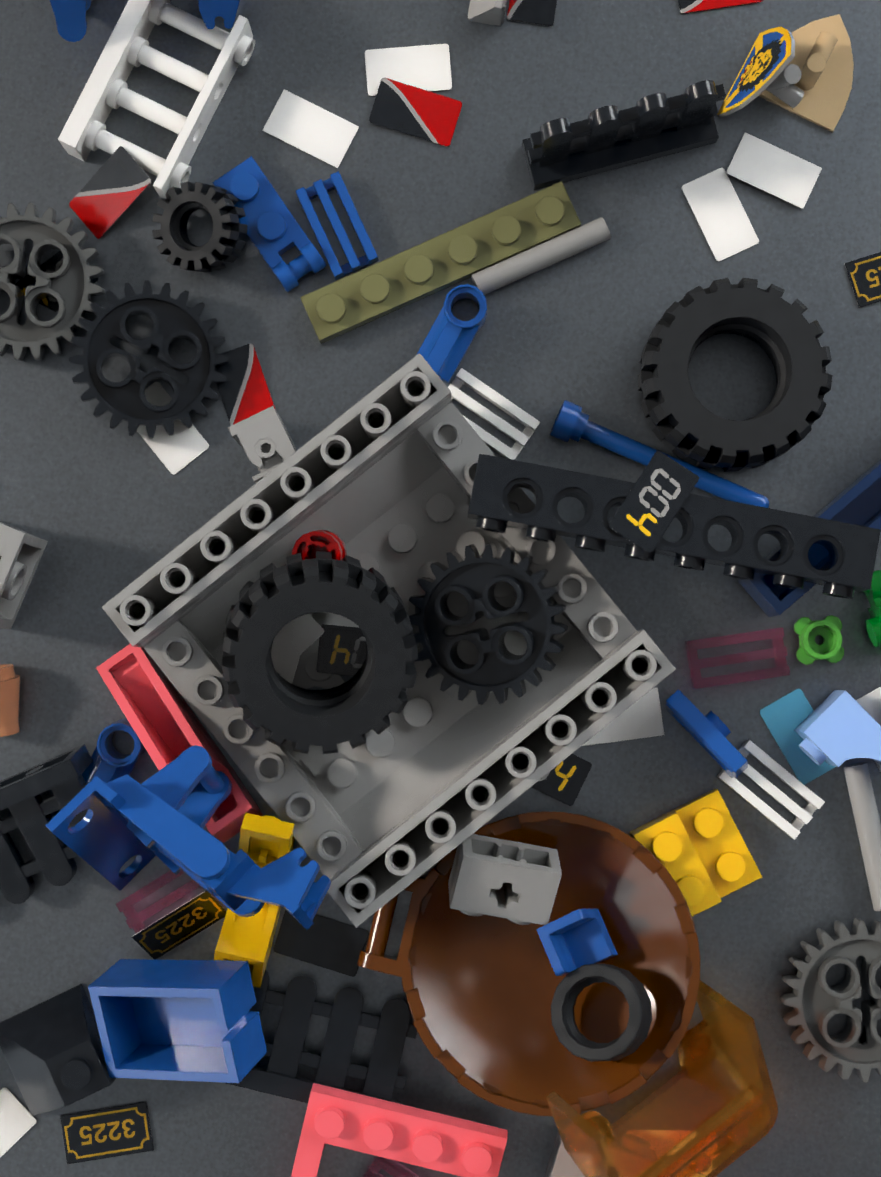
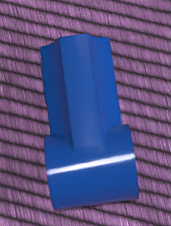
M469 284L458 285L448 292L443 308L417 353H420L440 379L448 384L487 317V302L483 292ZM461 299H471L477 303L479 312L470 321L458 320L452 313L454 304Z
M127 719L118 720L104 728L99 734L97 746L91 756L93 762L82 773L85 782L92 780L95 776L105 783L126 774L130 776L138 759L144 754L146 749ZM116 730L126 731L132 736L134 749L131 754L119 753L113 746L112 738Z

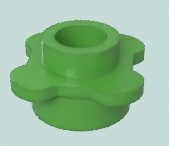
M829 615L824 620L812 621L808 617H802L796 621L794 631L799 635V648L796 651V657L799 662L810 665L815 660L826 659L830 663H837L843 658L844 648L841 646L842 635L840 632L842 622L838 617ZM818 635L823 637L821 645L815 642V637Z

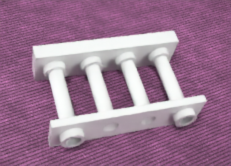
M128 0L58 138L59 142L68 154L84 162L91 150L96 151L99 148L112 155L120 146H123L144 171L157 176L153 187L159 197L171 199L167 191L172 187L181 188L180 183L188 182L191 174L189 163L238 66H245L253 53L255 39H253L248 19L239 15L229 33L217 26L213 29H208L202 19L171 5L170 0ZM164 22L221 50L210 74H205L150 47L147 39L154 25H160ZM142 64L200 92L188 117L128 89L126 81L133 67H139ZM121 106L178 134L167 159L106 131L105 122L112 108L118 109Z

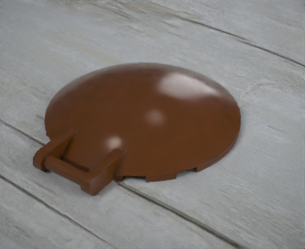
M531 812L506 817L487 824L473 834L557 849L562 876L548 923L578 909H599L618 955L601 963L628 970L643 984L651 1000L652 1022L647 1038L634 1053L620 1060L590 1062L573 1055L559 1042L552 1026L551 1003L556 987L565 976L555 975L536 929L544 925L535 923L519 925L507 918L490 915L469 916L459 910L450 908L448 881L457 847L442 858L431 869L426 878L419 877L404 889L413 893L398 957L385 954L398 895L374 913L366 950H360L357 965L402 977L403 990L406 993L407 1002L414 1019L413 1024L434 1059L437 1058L447 1071L458 1079V1083L478 1097L515 1112L554 1117L577 1115L583 1111L596 1109L609 1103L613 1104L627 1097L646 1084L647 1080L673 1055L685 1035L694 1012L700 983V951L697 932L687 902L665 866L647 848L620 829L600 820L566 812ZM606 982L593 983L585 987L577 997L574 1006L575 1023L579 1031L588 1040L596 1043H609L619 1038L626 1029L629 1020V1004L624 994L616 986Z

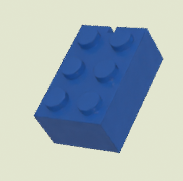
M120 959L88 986L109 1078L240 1083L267 1053L259 1011H250L256 1003V997L248 961Z

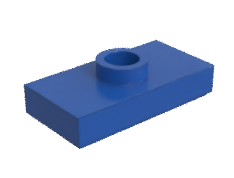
M679 689L666 700L668 712L731 778L734 777L736 779L748 768V760L725 738L731 731L717 715L710 711L704 716Z

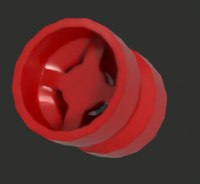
M317 530L303 534L296 541L292 549V555L301 553L302 560L316 558V551L331 552L332 559L343 561L347 553L342 539L329 530Z

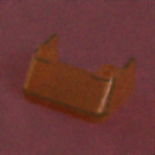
M700 980L697 1002L703 1020L695 1027L686 1031L679 1044L678 1059L682 1070L611 1126L609 1121L597 1111H587L580 1115L555 1091L546 1096L565 1150L585 1177H716L765 1137L776 1122L778 1105L754 1019Z

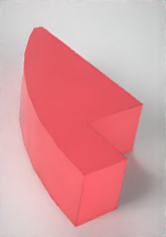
M129 644L96 667L158 770H161L175 760L187 748L201 746L210 754L212 766L215 770L223 772L230 779L232 784L231 793L220 804L205 825L212 836L225 843L240 832L245 812L263 816L248 790L211 736L144 648L133 647Z

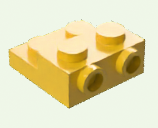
M713 789L630 831L632 838L647 848L665 866L681 890L692 917L722 902V897L762 878L718 789Z

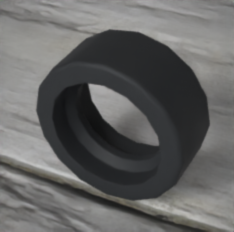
M602 963L582 965L569 972L556 987L551 1003L552 1026L559 1042L573 1055L590 1062L620 1060L634 1053L647 1038L652 1022L651 1000L643 984L628 970ZM606 982L616 986L624 994L629 1004V1020L626 1029L619 1038L609 1043H596L588 1040L579 1031L575 1023L574 1006L577 997L585 987L593 983Z

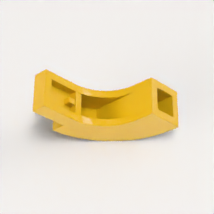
M245 812L240 829L238 851L242 849L258 867L262 868L293 851L295 840L293 837L294 823L281 821L274 816H259ZM264 903L261 910L250 917L238 916L227 908L216 945L214 960L248 961L253 986L261 988L281 907Z

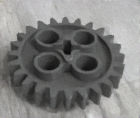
M8 203L7 217L2 218L0 215V245L11 244L15 252L14 259L10 265L0 267V292L5 291L10 297L9 309L6 313L0 315V356L2 357L10 346L13 349L14 359L18 361H23L27 348H30L34 358L39 361L43 360L44 346H49L55 354L61 355L62 347L60 340L65 338L71 342L72 337H77L73 330L77 326L82 328L78 323L79 319H85L86 312L93 313L90 307L92 303L90 302L91 296L105 294V290L93 284L92 279L104 275V270L101 267L89 265V262L99 255L98 251L95 248H81L89 236L84 231H79L70 236L74 221L67 216L56 225L57 214L51 207L40 218L37 206L34 203H28L24 215H20L18 208L13 203ZM32 240L33 248L29 256L27 271L30 276L36 279L35 286H27L25 290L27 318L26 323L20 325L18 323V316L22 309L24 292L15 283L16 279L25 278V242ZM52 249L61 250L64 261L60 269L54 273L43 272L41 259L45 252ZM46 297H55L59 303L58 314L50 321H40L36 312L38 303Z
M854 918L852 931H848L846 926L837 920L834 921V936L830 937L825 931L818 928L816 933L819 944L816 947L806 941L800 943L807 954L804 960L797 957L789 958V961L798 969L796 975L782 976V980L793 988V993L781 995L780 1001L784 1005L794 1007V1010L788 1012L782 1018L787 1025H799L791 1034V1039L796 1044L808 1042L803 1054L810 1061L821 1055L819 1067L823 1071L828 1073L837 1063L838 1075L843 1080H848L853 1068H855L858 1077L864 1083H868L871 1069L875 1068L876 1072L881 1076V1035L877 1033L876 1029L877 1022L881 1017V986L877 985L875 980L876 971L881 966V922L875 920L869 932H867L865 922L860 918ZM859 956L864 957L861 977L856 965V960ZM834 964H844L847 972L843 982L836 986H828L826 983V973L829 968ZM862 990L870 995V999L862 1001L860 1010L852 1001L853 999L861 998ZM835 1014H846L848 1021L845 1030L838 1035H829L827 1024L830 1018ZM861 1022H863L864 1029L866 1030V1040L863 1043L858 1041L861 1033Z

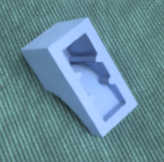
M834 690L794 730L803 739L798 746L819 766L825 761L828 765L840 767L846 760L854 758H869L881 765V726L846 690Z

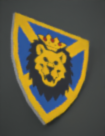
M780 26L759 33L718 111V117L730 115L744 108L765 89L792 108L800 103L804 96V91L794 84L800 81L802 74L797 65H788L795 57V40L789 30Z

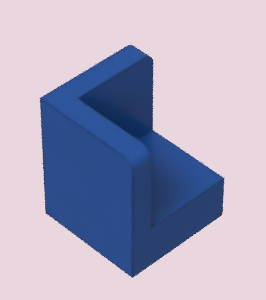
M578 909L536 929L556 976H565L582 965L599 964L618 955L599 909Z

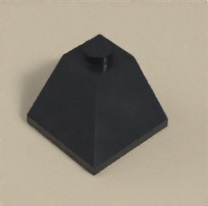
M82 984L0 1022V1047L32 1116L66 1107L110 1086L116 1078H109L94 1010Z

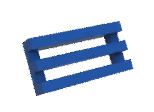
M339 171L331 174V178L325 181L320 179L313 182V186L307 189L302 187L295 191L335 280L379 261ZM336 190L363 248L364 256L357 258L328 195L329 191ZM316 197H319L348 260V263L340 266L310 201Z

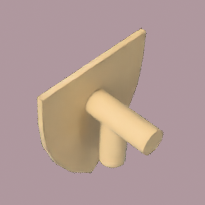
M840 14L812 21L791 32L795 40V57L788 65L795 64L801 70V79L798 83L794 84L804 91V96L800 103L792 108L766 89L759 95L831 132L834 131L852 89L854 69L850 38Z

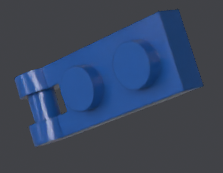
M252 156L212 182L214 186L227 190L226 194L234 195L237 198L238 202L234 206L243 208L246 215L239 218V223L247 225V236L287 293L299 285L297 280L310 271L316 274L327 266L316 247L306 236ZM296 247L301 255L286 264L280 256Z

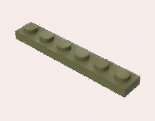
M561 181L300 297L322 344L469 279L471 274L580 227L581 222Z

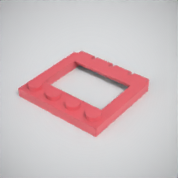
M313 1083L291 1177H317L325 1144L460 1177H498L508 1139V1130Z

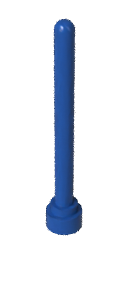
M564 400L550 432V436L564 442H568L569 439L578 442L582 438L645 466L648 465L654 454L659 451L589 421V415L581 412L583 407ZM663 453L698 475L699 480L694 487L724 500L769 508V500L764 495Z

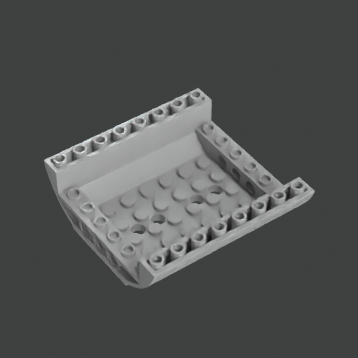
M420 353L102 606V609L133 647H141L146 650L281 821L294 823L293 837L308 856L319 864L320 871L329 877L331 885L327 892L356 928L676 670L644 629L637 631L560 535H556L555 543L526 538V529L507 526L505 533L476 528L477 520L468 518V510L479 454L495 455L451 402V391ZM522 488L512 490L507 496L510 508L517 513H528L536 506ZM317 530H329L337 534L344 542L347 556L360 560L361 567L367 571L373 567L383 575L386 584L390 588L394 587L401 597L408 616L415 614L416 608L409 601V598L414 595L426 594L417 583L418 579L422 577L436 579L430 568V565L434 562H439L449 568L446 553L455 550L464 561L465 547L471 544L475 545L480 556H483L484 548L488 543H495L497 557H501L507 547H515L514 562L519 563L523 558L531 555L533 560L529 569L530 572L534 574L545 568L548 570L546 577L541 582L544 588L559 586L560 589L550 597L552 604L566 605V610L554 616V621L568 626L567 631L553 636V639L564 645L563 651L561 653H547L556 664L554 669L547 671L538 667L537 670L543 681L536 687L524 679L526 693L520 698L509 687L507 700L501 704L497 701L493 691H490L489 697L483 705L478 704L475 690H472L463 701L458 700L459 685L454 684L443 692L440 690L444 679L441 673L428 679L426 678L425 674L432 665L429 659L414 662L417 671L414 687L407 688L405 691L408 702L402 712L395 713L391 711L388 715L391 725L381 734H377L373 729L365 733L366 743L353 749L349 741L337 744L338 753L323 754L322 746L310 745L308 754L294 752L292 741L284 739L282 744L277 746L265 739V729L260 726L256 730H252L243 720V709L241 707L234 708L228 695V682L223 678V633L226 629V619L231 605L237 604L239 592L248 581L255 583L260 579V570L271 563L276 568L287 564L286 557L292 555V549L296 541L303 534ZM499 581L494 589L496 601L504 607H513L517 600L515 588L505 581ZM452 591L447 598L449 611L458 617H464L468 611V601L462 593ZM523 611L500 618L487 619L484 613L483 617L473 623L446 627L445 633L447 635H455L478 628H486L489 634L490 630L500 624L526 621L529 619V614ZM326 612L312 613V617L320 626L327 624L359 628L351 620L337 614ZM411 624L413 633L419 632V626ZM507 631L504 637V644L507 650L515 655L525 654L527 650L525 637L520 632ZM319 638L300 655L293 685L304 689H310L315 686L330 689L346 682L341 675L317 672ZM461 640L457 647L459 658L467 664H476L479 659L477 647L468 640ZM417 643V651L419 653L424 649L422 643Z

